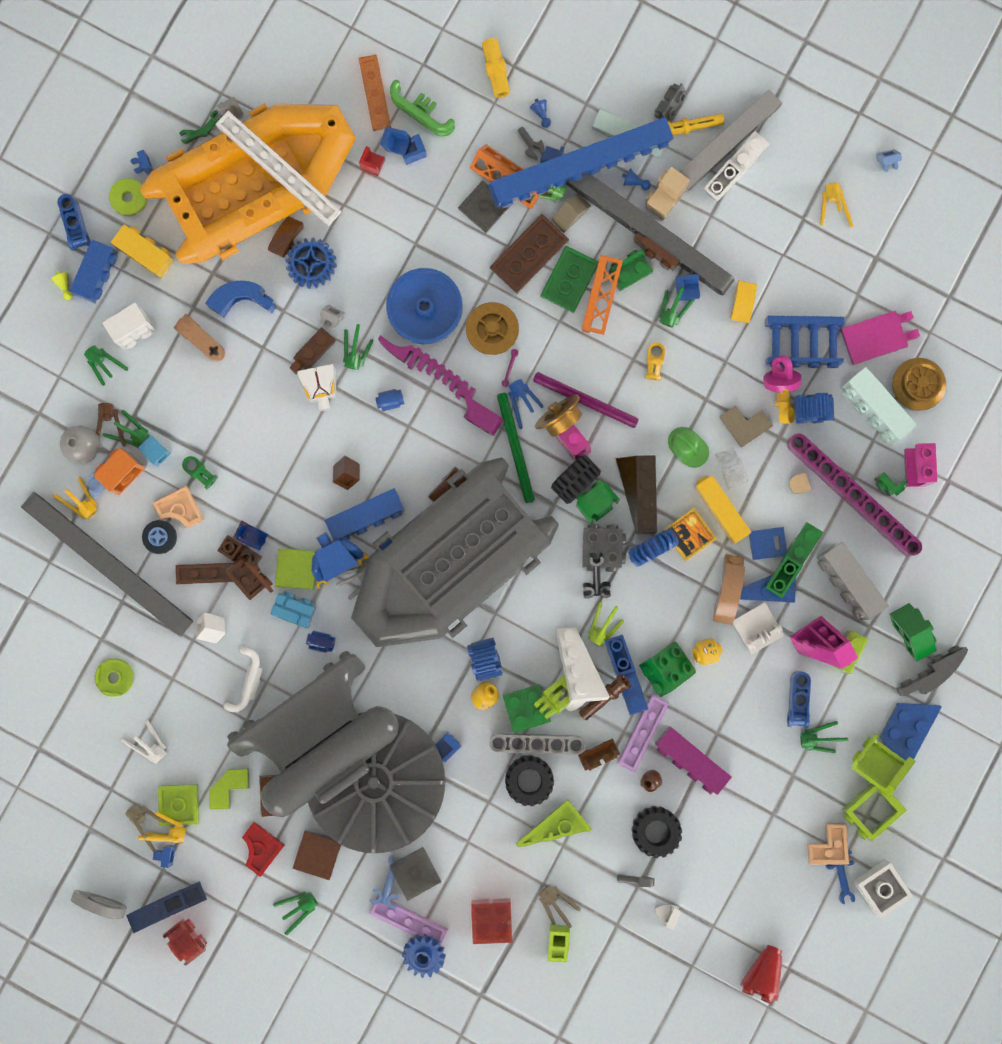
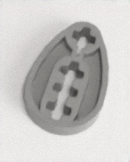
M74 890L71 902L77 906L111 919L124 918L127 909L121 902L80 890Z

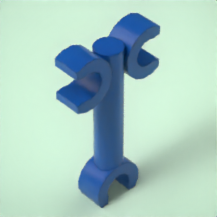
M850 860L848 866L853 865L854 861ZM826 865V868L830 870L837 867L842 891L839 895V901L845 904L844 897L849 895L850 900L855 902L854 894L849 891L844 865Z

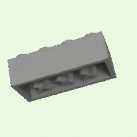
M844 542L833 545L817 556L819 567L823 571H827L830 576L829 581L842 592L840 593L841 598L845 603L849 602L853 608L851 611L857 619L871 620L889 607Z

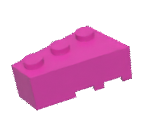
M822 616L790 636L799 654L840 669L845 668L858 659L850 641Z

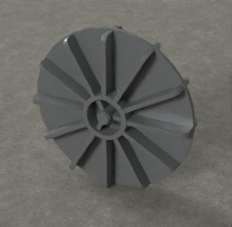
M397 714L395 715L399 724L398 735L391 743L365 761L369 767L367 774L325 804L320 803L317 797L308 802L314 819L323 831L338 844L355 851L374 854L386 853L411 844L431 826L443 802L446 783L445 770L436 745L420 726Z

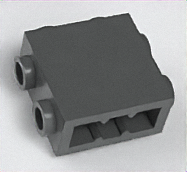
M587 525V528L583 529L582 567H587L586 571H593V566L589 562L590 553H592L593 559H598L600 553H603L604 562L600 565V568H606V572H617V568H622V564H625L626 553H622V545H626V533H623V529H618V525H607V528H599V525Z

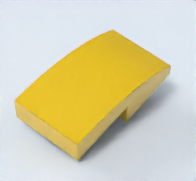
M738 280L733 297L734 304L730 315L731 320L750 323L757 284Z

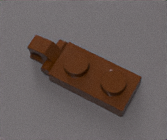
M321 327L296 353L293 358L295 362L289 367L290 370L297 374V371H300L302 368L305 370L311 368L336 340Z

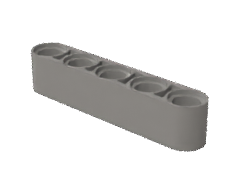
M494 734L489 742L490 748L494 752L576 755L582 753L585 748L582 738L571 735ZM495 738L503 739L504 745L501 748L494 747L493 740ZM515 738H520L523 741L521 748L513 747L512 741ZM540 739L543 743L542 747L534 749L531 746L532 741ZM554 739L562 742V746L558 750L551 747V742ZM579 740L581 742L580 749H571V742Z

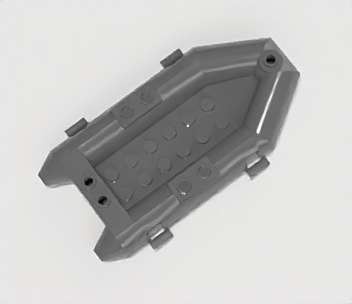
M502 457L480 462L467 474L460 469L447 480L451 488L393 537L387 531L372 543L377 550L369 557L351 619L375 647L441 639L447 633L454 638L467 627L463 619L520 570L525 575H528L541 564L537 556L551 545L559 524L552 516L532 521L502 485L509 468L508 463ZM464 477L466 481L457 488L454 484ZM390 539L392 543L382 551L380 547ZM529 557H532L533 560L525 567H523L522 563H524ZM458 619L460 623L449 630L447 627Z

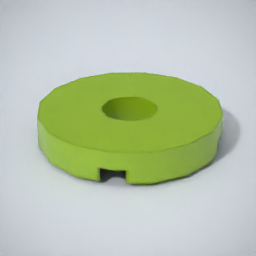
M124 178L118 180L109 191V201L117 213L123 216H134L144 210L147 199L144 198L140 191L141 183L131 178ZM127 193H132V200L125 202L124 196Z
M118 658L108 659L100 664L94 675L95 684L100 692L109 697L121 696L127 693L134 682V672L131 666L126 661ZM113 672L119 675V680L116 683L110 681V674Z

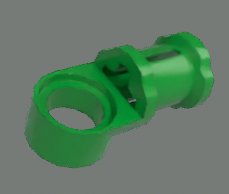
M188 456L182 462L184 471L205 485L204 488L206 490L216 482L218 476L212 475L197 458ZM189 460L196 461L197 466L194 470L187 469L186 464Z

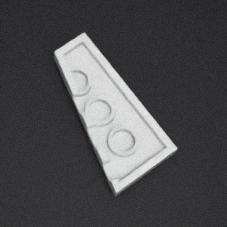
M576 627L558 628L556 636L570 703L608 700L610 696Z

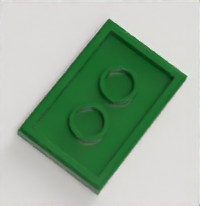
M565 246L540 297L574 313L599 262Z

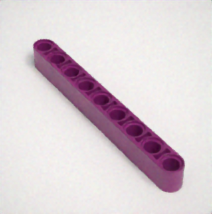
M798 433L788 439V449L903 555L910 557L921 553L922 543L805 435ZM795 438L801 441L800 448L793 445ZM809 451L815 454L816 458L814 461L808 459L807 453ZM823 464L829 467L830 471L828 474L823 473L821 469ZM837 477L843 479V487H839L836 484ZM851 490L857 492V500H853L850 497ZM866 503L872 506L871 513L865 511ZM881 516L886 519L885 526H882L879 523V518ZM895 529L901 534L899 539L893 536ZM909 543H913L915 546L913 553L908 550Z

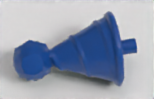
M537 98L535 103L530 106V109L542 119V127L548 128L551 125V120L546 118L547 100L539 101Z
M631 168L627 175L622 174V177L625 178L623 186L641 185L643 190H649L651 187L649 180L642 181Z

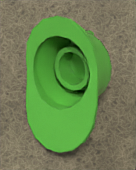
M679 427L670 433L668 437L669 449L685 465L696 468L706 463L709 457V448L697 433L688 427Z

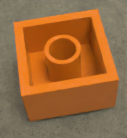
M119 448L111 452L105 464L102 463L96 468V473L93 476L109 492L120 495L146 467L130 452Z

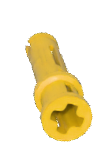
M722 113L690 120L682 118L680 121L667 122L673 136L679 134L688 135L690 131L724 125V117Z

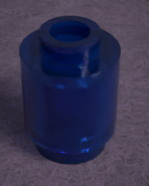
M313 630L312 634L308 633L306 645H309L310 650L324 653L333 652L336 637Z

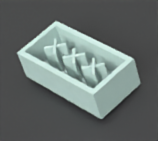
M867 367L863 368L841 387L842 395L855 404L854 408L856 411L868 419L867 423L869 426L877 429L880 433V438L886 444L892 445L900 441L917 426Z

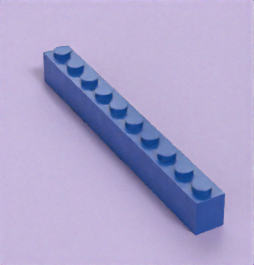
M664 117L491 181L488 188L496 208L500 206L506 208L513 205V201L519 199L522 202L531 198L530 195L534 193L541 195L548 192V188L553 186L557 189L566 185L565 182L569 180L573 182L581 180L585 174L595 175L601 171V168L607 167V169H611L617 166L620 161L624 160L627 163L634 160L635 156L639 154L646 156L652 153V149L658 148L662 150L670 146L669 143L674 138L667 119Z

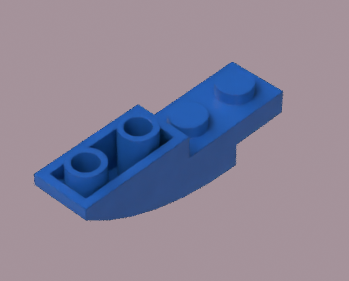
M623 634L605 640L616 678L617 675L622 674L631 684L628 690L625 689L621 692L629 715L648 710Z

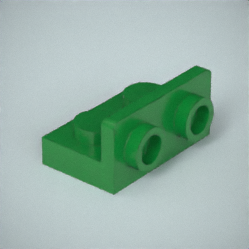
M634 250L627 255L628 258L623 260L617 282V288L620 292L653 273L652 268L644 257L643 250L638 252ZM611 264L609 274L616 271L618 264Z

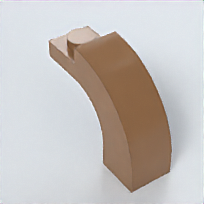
M725 554L721 586L714 606V622L733 624L744 580V557Z

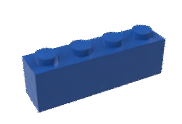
M393 488L324 521L333 541L337 538L350 540L349 536L355 533L357 536L368 531V527L374 525L376 528L385 524L384 520L390 517L393 520L402 516V512L405 509L396 489Z

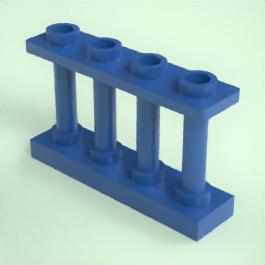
M768 315L765 319V327H770L772 330V357H767L765 364H770V367H772L773 360L780 356V329L782 327H789V330H791V357L788 358L791 360L793 368H799L801 365H808V368H819L820 365H827V368H839V365L844 363V358H837V330L845 324V317ZM801 328H808L810 330V358H799V330ZM820 328H827L829 331V358H818V330Z

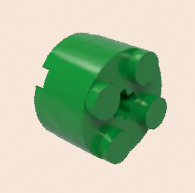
M601 480L595 482L591 486L593 489L588 493L584 491L576 498L578 500L576 502L577 509L590 524H593V519L597 522L613 509L611 505L614 502L616 504L620 502V499L608 484Z

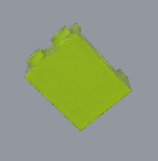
M875 733L872 738L868 736L862 744L864 747L863 751L860 752L858 750L851 759L854 761L851 769L888 796H891L916 761L911 757L906 761L877 741L879 735Z

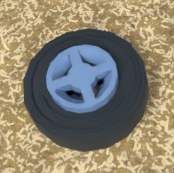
M152 521L146 525L142 532L143 545L151 553L165 554L173 549L177 541L176 530L167 521Z

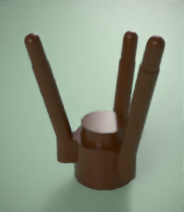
M111 403L98 404L96 428L98 437H100L102 421H111L112 417H114L115 422L120 423L118 410L114 409V405ZM117 427L122 446L125 447L126 443L122 429Z

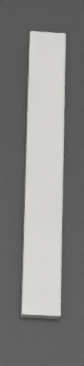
M227 111L215 124L216 127L234 141L327 226L339 216L341 210L231 112Z

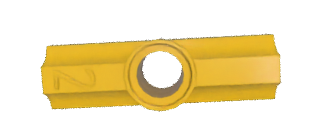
M489 38L482 42L486 59V71L491 81L494 98H503L510 94L506 77V65L504 58L501 56L498 39Z

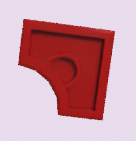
M255 821L242 836L249 849V857L245 866L261 877L285 846V844Z

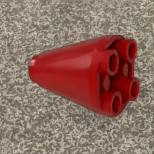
M767 945L766 949L762 950L740 983V986L743 987V993L753 996L755 993L762 996L761 1000L772 1004L773 1001H778L782 950L771 945Z

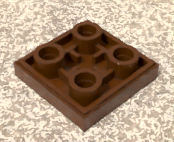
M305 830L292 869L330 880L341 845L332 838Z

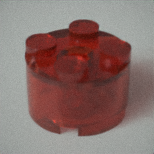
M189 918L187 920L182 919L163 934L164 939L168 937L170 940L167 945L179 961L185 960L183 964L185 966L204 953L207 944L202 934H196L194 931L196 927Z

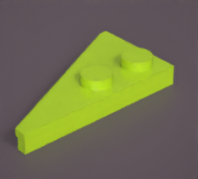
M567 799L516 842L517 847L530 846L543 841L546 842L564 836L588 832L592 828Z

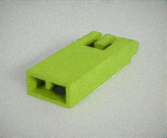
M565 675L543 692L541 698L534 704L536 708L541 704L544 705L539 710L541 713H544L547 709L549 710L545 715L547 719L555 713L559 714L571 704L569 695L562 701L558 700L564 694L561 691L563 688L565 692H568Z

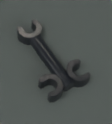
M590 553L589 562L593 566V584H583L584 590H590L583 592L584 598L590 599L593 596L600 595L605 598L611 597L610 590H604L611 588L610 582L605 581L601 583L600 565L604 562L603 553H600L598 559H593L592 553Z

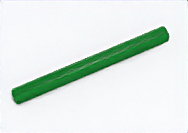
M500 393L497 395L524 501L525 503H531L535 498L507 393Z

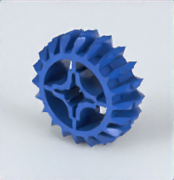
M314 237L311 238V242L304 238L303 244L297 241V248L294 245L291 246L294 252H287V255L291 258L285 259V262L290 264L286 266V270L291 271L288 274L289 277H294V283L300 281V287H304L306 284L307 288L311 289L312 284H314L315 288H318L319 282L325 286L324 279L331 281L329 274H335V271L331 268L337 267V264L333 262L336 260V256L332 255L334 253L333 249H328L329 244H323L321 239L316 243ZM315 250L323 253L326 261L316 258ZM308 251L305 257H299L302 253ZM313 258L314 263H312L309 267L308 263H311V260ZM296 265L306 268L307 276L300 274L297 271ZM323 269L321 273L314 276L316 270Z
M666 529L630 549L628 555L635 567H639L678 546L679 541L672 529Z

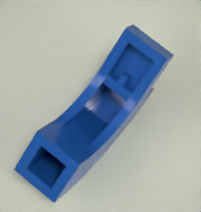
M250 281L226 283L216 289L205 303L208 308L225 318L234 304L244 300L253 301L271 313L276 309L273 303L274 300L266 294L263 295L265 292L263 287Z

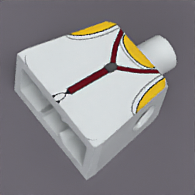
M329 364L297 371L309 402H317L319 411L329 410L328 399L337 396L335 366Z

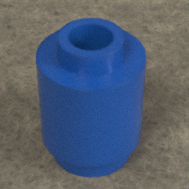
M401 389L378 393L379 397L375 398L378 409L382 408V411L399 408L400 405L404 404Z

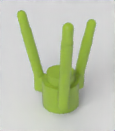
M601 601L598 603L591 628L588 631L590 634L588 639L599 646H602L605 640L609 639L624 623V620H620L608 634L605 631L618 610V606H615L602 628L597 627L595 630L602 607Z

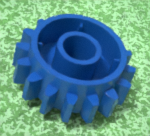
M425 933L423 936L416 934L414 939L409 938L402 953V957L405 958L403 964L409 965L407 970L413 969L415 976L417 973H421V978H424L426 973L429 977H432L433 972L437 974L439 969L443 967L446 954L443 953L445 948L440 945L441 941H437L433 935L430 937Z

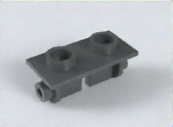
M674 83L673 86L669 87L664 95V99L668 100V102L661 100L655 109L654 116L656 118L666 117L667 121L674 118L676 110L684 102L687 94L682 83L680 85Z

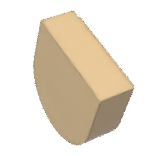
M806 472L797 474L790 479L789 488L793 493L802 494L811 491Z

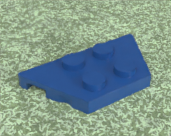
M897 703L880 735V739L887 748L905 761L909 757L914 759L942 706Z

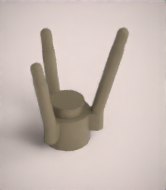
M135 804L126 811L125 815L135 825L143 838H147V835L140 824L146 819L145 813L164 824L166 823L165 820L148 810L145 805L139 807ZM145 840L152 852L156 851L151 841Z
M548 885L538 895L541 897L539 900L543 904L553 925L556 924L549 909V906L552 904L566 925L571 928V923L555 902L558 899L556 895L560 896L577 911H581V908L560 892L556 886L553 888L551 885Z

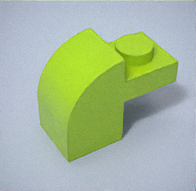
M549 925L548 961L567 962L570 928L567 925Z

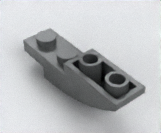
M957 645L948 649V654L944 656L939 654L931 658L932 662L927 664L930 672L928 670L922 671L917 674L918 678L914 680L910 678L901 682V687L897 688L899 695L907 696L916 690H919L920 694H927L936 689L960 666L968 652L967 647H959Z

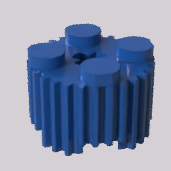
M815 393L806 395V397L805 394L795 396V420L797 424L811 421L814 424L834 421V399L832 394Z
M494 637L467 645L469 656L472 662H474L471 664L476 680L482 681L503 675L500 657L497 649H495Z

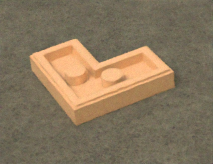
M826 824L827 844L807 845L808 865H848L846 824Z

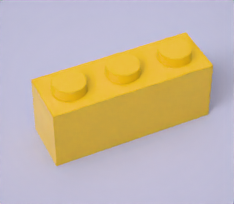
M124 224L111 243L161 279L174 262L170 257L171 253L164 247L160 249L156 247V242L148 236L145 238L140 236L141 232L132 225L129 228Z

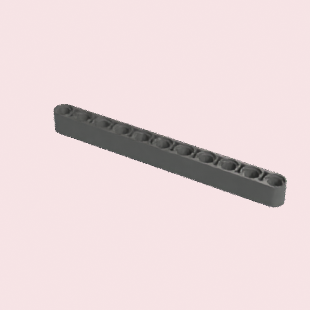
M588 173L576 182L572 180L565 182L569 188L634 234L640 233L679 260L678 266L691 275L699 274V281L719 295L723 296L735 281L730 273L593 175L590 176Z
M32 492L21 505L24 511L175 634L182 637L194 622L40 495Z

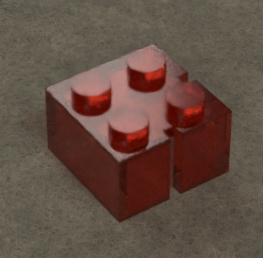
M511 898L493 899V903H489V899L472 900L473 944L512 943Z

